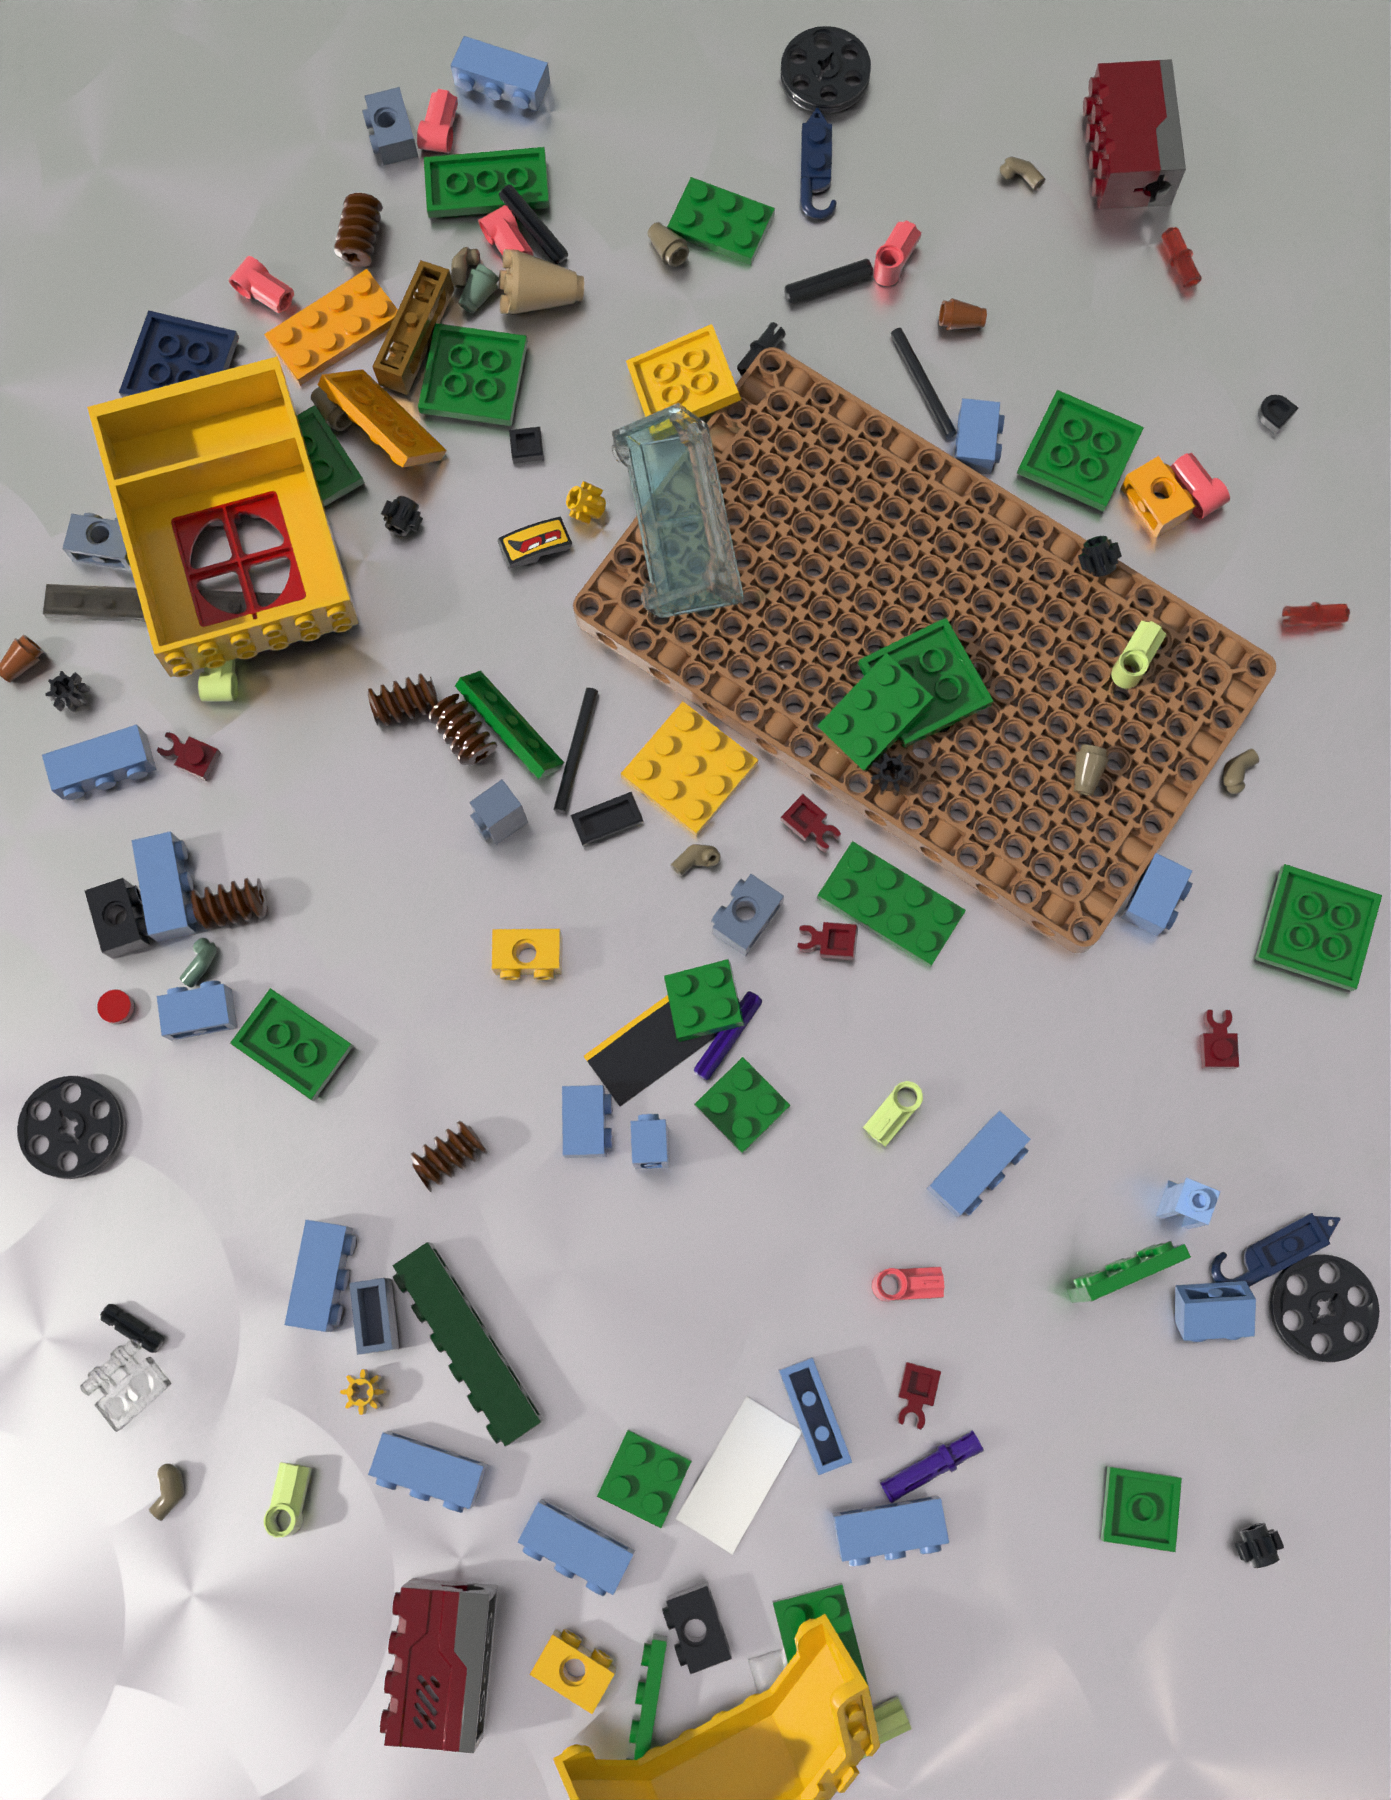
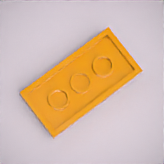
M365 269L264 335L273 350L301 386L388 330L398 309L368 269Z
M363 369L322 374L317 385L327 394L328 399L338 404L348 414V418L352 422L358 424L375 444L380 445L390 455L394 463L404 468L442 460L447 450Z

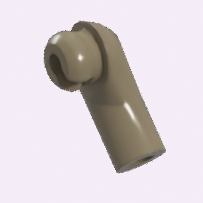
M1008 157L1005 159V163L1000 166V173L1006 179H1012L1017 173L1025 179L1033 190L1039 189L1046 180L1031 162L1020 158Z
M463 247L453 257L451 278L454 288H465L466 273L469 265L477 266L480 263V252L478 249Z
M1249 749L1226 762L1222 780L1223 784L1227 786L1229 793L1237 794L1244 790L1245 770L1259 763L1258 754L1254 749Z
M693 844L674 860L670 866L677 874L683 876L693 865L716 866L720 862L721 856L714 846Z
M169 1463L162 1465L157 1471L161 1496L149 1508V1512L160 1521L168 1515L184 1495L182 1474L178 1468Z

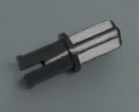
M771 322L760 338L750 344V350L737 365V370L741 376H743L761 351L769 347H776L785 337L786 333L782 327L774 334V330L778 326L777 323Z

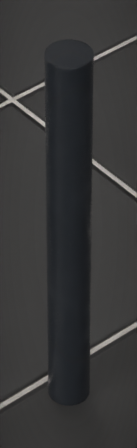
M896 328L891 332L896 346L945 438L953 437L957 433L953 423L902 328Z
M586 688L553 809L558 813L565 814L568 808L598 695V690L594 688Z

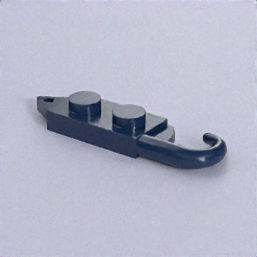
M816 108L808 121L802 123L800 203L802 210L807 216L813 219H824L835 211L836 200H832L828 208L819 210L813 206L812 196L813 193L822 192L831 185L832 124H828L819 108Z
M1309 1213L1254 1242L1245 1249L1244 1262L1248 1271L1234 1279L1226 1278L1221 1272V1263L1227 1257L1225 1252H1221L1212 1262L1211 1273L1216 1283L1246 1281L1250 1287L1330 1245L1329 1239L1337 1227L1340 1217L1314 1216L1313 1213ZM1329 1220H1331V1221L1333 1222V1225H1332V1226H1329V1224H1328V1221H1329Z

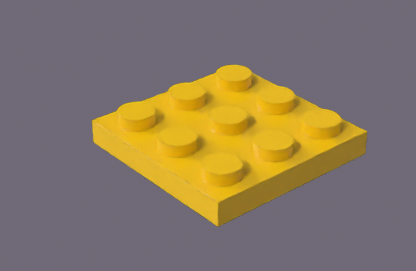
M712 324L626 360L653 437L742 400Z
M682 701L621 772V778L697 837L758 765L759 760Z

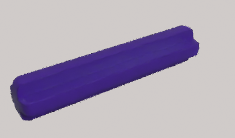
M751 991L745 994L740 1002L744 1026L719 1032L694 1067L695 1074L704 1080L710 1079L761 1006L762 999Z

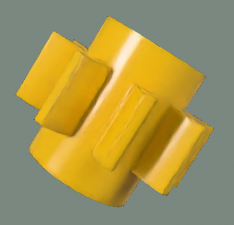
M585 481L582 482L581 487L574 486L566 498V505L571 509L569 516L586 524L590 523L591 518H600L606 506L605 498L600 496L603 490Z
M361 1369L360 1379L353 1375H347L346 1378L350 1384L347 1389L340 1390V1393L347 1395L349 1399L345 1408L348 1409L354 1405L359 1406L358 1411L360 1415L366 1413L368 1404L375 1409L380 1408L381 1406L377 1398L379 1395L387 1393V1390L379 1389L378 1382L382 1376L376 1375L372 1379L368 1378L367 1369ZM368 1384L370 1388L366 1393L369 1398L359 1399L357 1395L360 1393V1389L357 1386Z

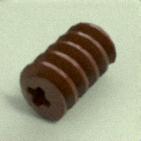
M365 193L349 194L345 197L343 203L342 219L339 222L334 251L341 260L350 265L367 267L372 262L370 255L374 252L373 244H375L377 239L375 233L379 229L377 223L381 219L379 212L382 211L383 206L372 195Z
M422 673L418 674V684L416 685L407 677L405 678V688H402L397 681H393L392 692H389L384 684L380 685V695L378 696L372 688L368 689V699L377 726L378 719L385 726H389L391 715L398 723L402 722L404 711L410 719L415 718L416 708L419 709L423 716L427 715L428 705L430 704L433 708L439 702L431 676L430 681H427Z
M458 693L452 694L432 708L429 713V720L432 724H436V729L439 734L443 735L445 743L451 745L450 749L453 754L458 755L457 759L460 764L471 766L487 758L498 745L496 742L485 744L490 737V733L485 731L478 734L483 727L482 722L477 721L471 724L470 722L476 716L475 712L469 711L464 714L463 712L469 706L467 701L456 703L460 695Z
M245 878L242 889L239 888L235 881H231L229 892L226 891L222 883L218 884L217 894L215 895L209 886L205 887L204 897H200L196 889L191 891L195 918L200 926L202 924L207 930L212 929L215 922L218 926L222 927L227 924L228 919L231 923L236 924L240 921L241 916L246 921L251 920L254 913L259 918L266 916L267 902L259 878H257L256 886H253L250 880Z
M458 1121L459 1133L457 1134L449 1128L446 1129V1142L438 1136L434 1137L436 1148L433 1150L424 1144L422 1146L424 1157H420L415 1152L411 1153L412 1166L430 1192H432L431 1180L439 1186L444 1183L442 1172L452 1178L455 1176L454 1164L462 1170L467 1167L464 1157H468L473 1162H476L478 1160L477 1148L485 1154L488 1153L470 1125L467 1126L462 1121Z

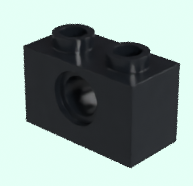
M120 878L84 890L103 954L114 959L150 946L145 916L141 915L139 905L142 904L141 893L136 885L133 886L124 878ZM121 911H126L125 920L120 924H115L117 914Z
M708 1581L667 1596V1607L662 1608L668 1629L675 1628L680 1643L674 1644L681 1667L687 1665L690 1674L732 1659V1652ZM698 1619L705 1624L706 1631L701 1637L694 1638L687 1634L685 1626L690 1620Z

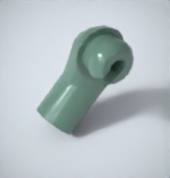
M200 938L194 943L193 951L198 955L180 976L182 983L188 987L196 985L207 971L217 953L215 944L213 942L210 943L207 938Z

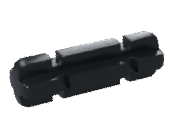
M108 1304L100 1314L99 1318L102 1322L109 1326L114 1325L116 1331L136 1344L142 1343L141 1347L150 1353H156L163 1345L164 1336L155 1330L149 1331V1326L129 1313L123 1314V1310L115 1304Z

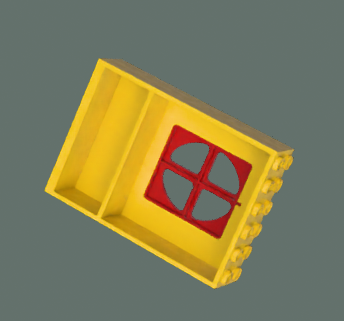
M278 356L87 407L154 655L170 677H186L191 675L194 670L205 667L218 668L229 660L237 658L250 659L261 651L268 649L281 650L288 647L290 643L300 640L306 642L318 639L321 634L332 631L337 633L350 630L353 625L359 624L292 396ZM247 513L266 520L280 532L284 538L283 544L260 552L245 554L235 525V517L239 514ZM218 520L223 522L232 553L231 558L227 561L202 568H192L191 554L199 534L209 523ZM288 558L290 560V573L284 590L272 604L265 607L258 605L249 574L250 568L277 559ZM231 572L236 573L246 602V610L240 614H232L214 607L200 594L197 584L205 579Z

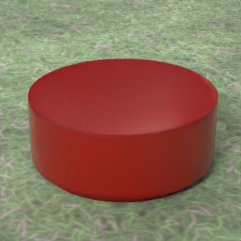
M109 990L100 997L97 1010L103 1020L111 1024H122L132 1016L134 1002L127 993L121 990Z

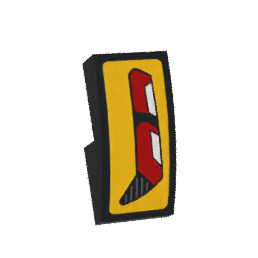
M561 516L522 527L499 537L497 540L508 568L537 563L540 556L567 551L572 545Z

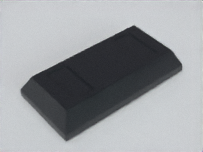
M632 791L570 815L582 845L644 822Z

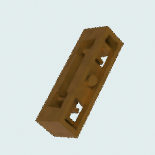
M420 260L372 366L380 386L408 395L432 341L435 323H440L454 292L449 269Z

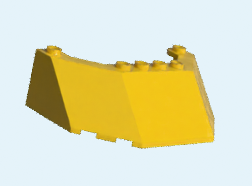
M826 1614L816 1619H809L800 1625L795 1636L797 1652L770 1689L762 1693L750 1695L742 1704L729 1711L717 1713L710 1721L695 1729L685 1730L677 1739L662 1747L657 1746L650 1749L638 1760L596 1759L589 1746L579 1744L567 1747L560 1755L554 1757L553 1760L570 1800H831L837 1791L845 1793L860 1772L856 1766L865 1754L866 1756H873L880 1747L869 1686Z

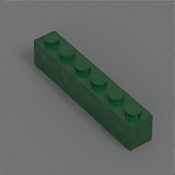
M426 1242L392 1265L396 1271V1274L393 1275L395 1283L402 1293L407 1291L410 1293L415 1302L411 1305L413 1312L421 1323L428 1322L434 1332L429 1335L430 1339L440 1353L446 1351L452 1361L448 1365L451 1373L458 1383L463 1380L471 1391L467 1398L477 1413L483 1411L490 1423L486 1425V1428L495 1443L498 1444L502 1441L506 1447L542 1423L544 1419L434 1244Z

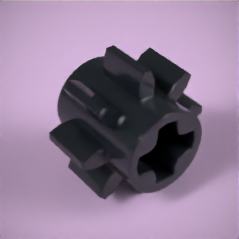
M398 496L393 502L387 500L381 512L384 516L383 520L386 521L385 527L400 536H407L411 530L417 532L423 520L420 517L421 512L418 511L419 505L404 496Z
M1096 536L1087 540L1083 544V553L1078 555L1082 570L1088 569V572L1092 573L1095 577L1112 573L1116 569V564H1118L1117 559L1122 557L1118 542L1112 543L1111 539L1108 540L1107 536Z
M60 671V676L55 677L53 680H48L51 684V691L45 693V695L51 701H54L53 706L61 712L64 707H67L75 713L76 708L82 704H87L85 693L90 691V688L85 683H81L82 678L76 672L69 677L63 671Z
M884 753L881 764L876 762L872 764L871 769L878 774L871 777L870 783H878L881 788V795L886 791H893V794L898 796L900 785L904 787H909L911 780L904 775L910 773L912 767L911 765L904 766L901 762V754L896 758H889ZM886 770H890L891 774H897L896 779H892L890 775H885Z
M1258 1523L1239 1531L1242 1541L1234 1544L1241 1560L1245 1562L1251 1561L1254 1568L1266 1567L1280 1560L1277 1550L1283 1549L1284 1545L1278 1530H1268L1265 1523Z

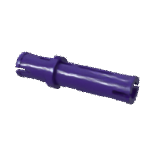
M971 1430L946 1446L944 1444L937 1447L938 1450L903 1469L896 1475L881 1481L880 1484L890 1503L892 1504L907 1493L914 1491L949 1470L951 1473L956 1471V1466L982 1453L984 1449L974 1431Z

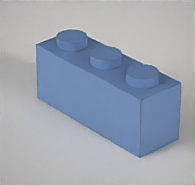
M466 36L463 37L450 65L454 85L459 86L465 91L472 90L484 94L493 100L500 99L512 103L521 109L538 111L550 84L547 62Z
M137 724L42 754L51 791L62 800L79 799L84 796L85 792L94 789H110L116 785V782L126 779H141L147 776V772L157 770L147 734Z
M171 831L131 840L148 936L160 942L197 933L195 927L197 920L193 912L189 891L193 890V881L190 873L185 871L184 860L188 859L184 841L178 839Z
M998 1111L926 1189L956 1217L962 1215L963 1212L969 1216L982 1203L978 1196L985 1188L988 1187L992 1191L1005 1178L1006 1175L1001 1171L1008 1163L1011 1162L1013 1165H1016L1028 1153L1029 1150L1024 1146L1031 1139L1001 1111Z
M305 1220L284 1325L323 1332H333L334 1326L339 1325L342 1316V1305L338 1304L341 1290H346L349 1280V1270L345 1269L348 1255H353L356 1244V1235H352L353 1228Z
M810 1357L779 1369L778 1371L817 1474L821 1475L852 1463L813 1358Z
M391 1431L382 1432L368 1475L376 1477L375 1484L396 1490L397 1485L410 1489L409 1495L414 1498L429 1501L432 1496L443 1500V1507L463 1513L464 1508L471 1509L475 1505L488 1464Z
M937 1495L832 1513L840 1558L842 1562L849 1561V1566L871 1563L870 1557L884 1555L885 1560L906 1557L905 1551L920 1549V1554L942 1551V1544L949 1543L942 1500Z
M542 1499L537 1503L518 1540V1543L524 1546L522 1551L526 1555L538 1561H541L543 1557L556 1563L554 1569L557 1572L571 1579L576 1574L587 1581L585 1586L601 1596H605L606 1592L614 1595L635 1552L632 1548Z

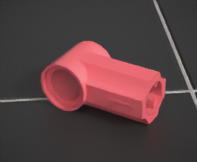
M438 89V91L431 94L425 121L421 120L418 126L417 146L419 149L448 154L451 152L453 144L452 126L458 100L448 90Z
M504 205L478 220L485 238L491 245H496L502 256L504 249L519 250L534 256L533 250L520 233L516 219L508 206Z
M907 220L898 222L886 243L877 250L873 278L878 284L892 286L899 281L902 268L921 238V232L915 224Z
M247 256L228 279L231 286L239 294L248 299L254 297L277 313L286 312L292 304L293 289L269 274L265 266L252 256Z
M1193 453L1184 454L1170 466L1179 485L1191 494L1193 504L1195 505L1192 514L1198 519L1206 517L1230 501V495L1225 484L1218 478L1212 479Z
M941 1267L889 1268L880 1271L872 1280L874 1295L885 1302L944 1297V1275ZM886 1275L892 1276L897 1281L898 1288L893 1295L885 1293L882 1289L881 1282Z

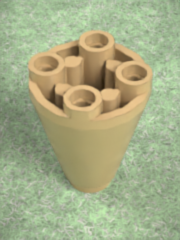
M504 249L503 268H506V270H500L499 289L504 290V295L500 297V314H520L571 305L575 301L583 300L584 276L577 275L575 271L519 250Z

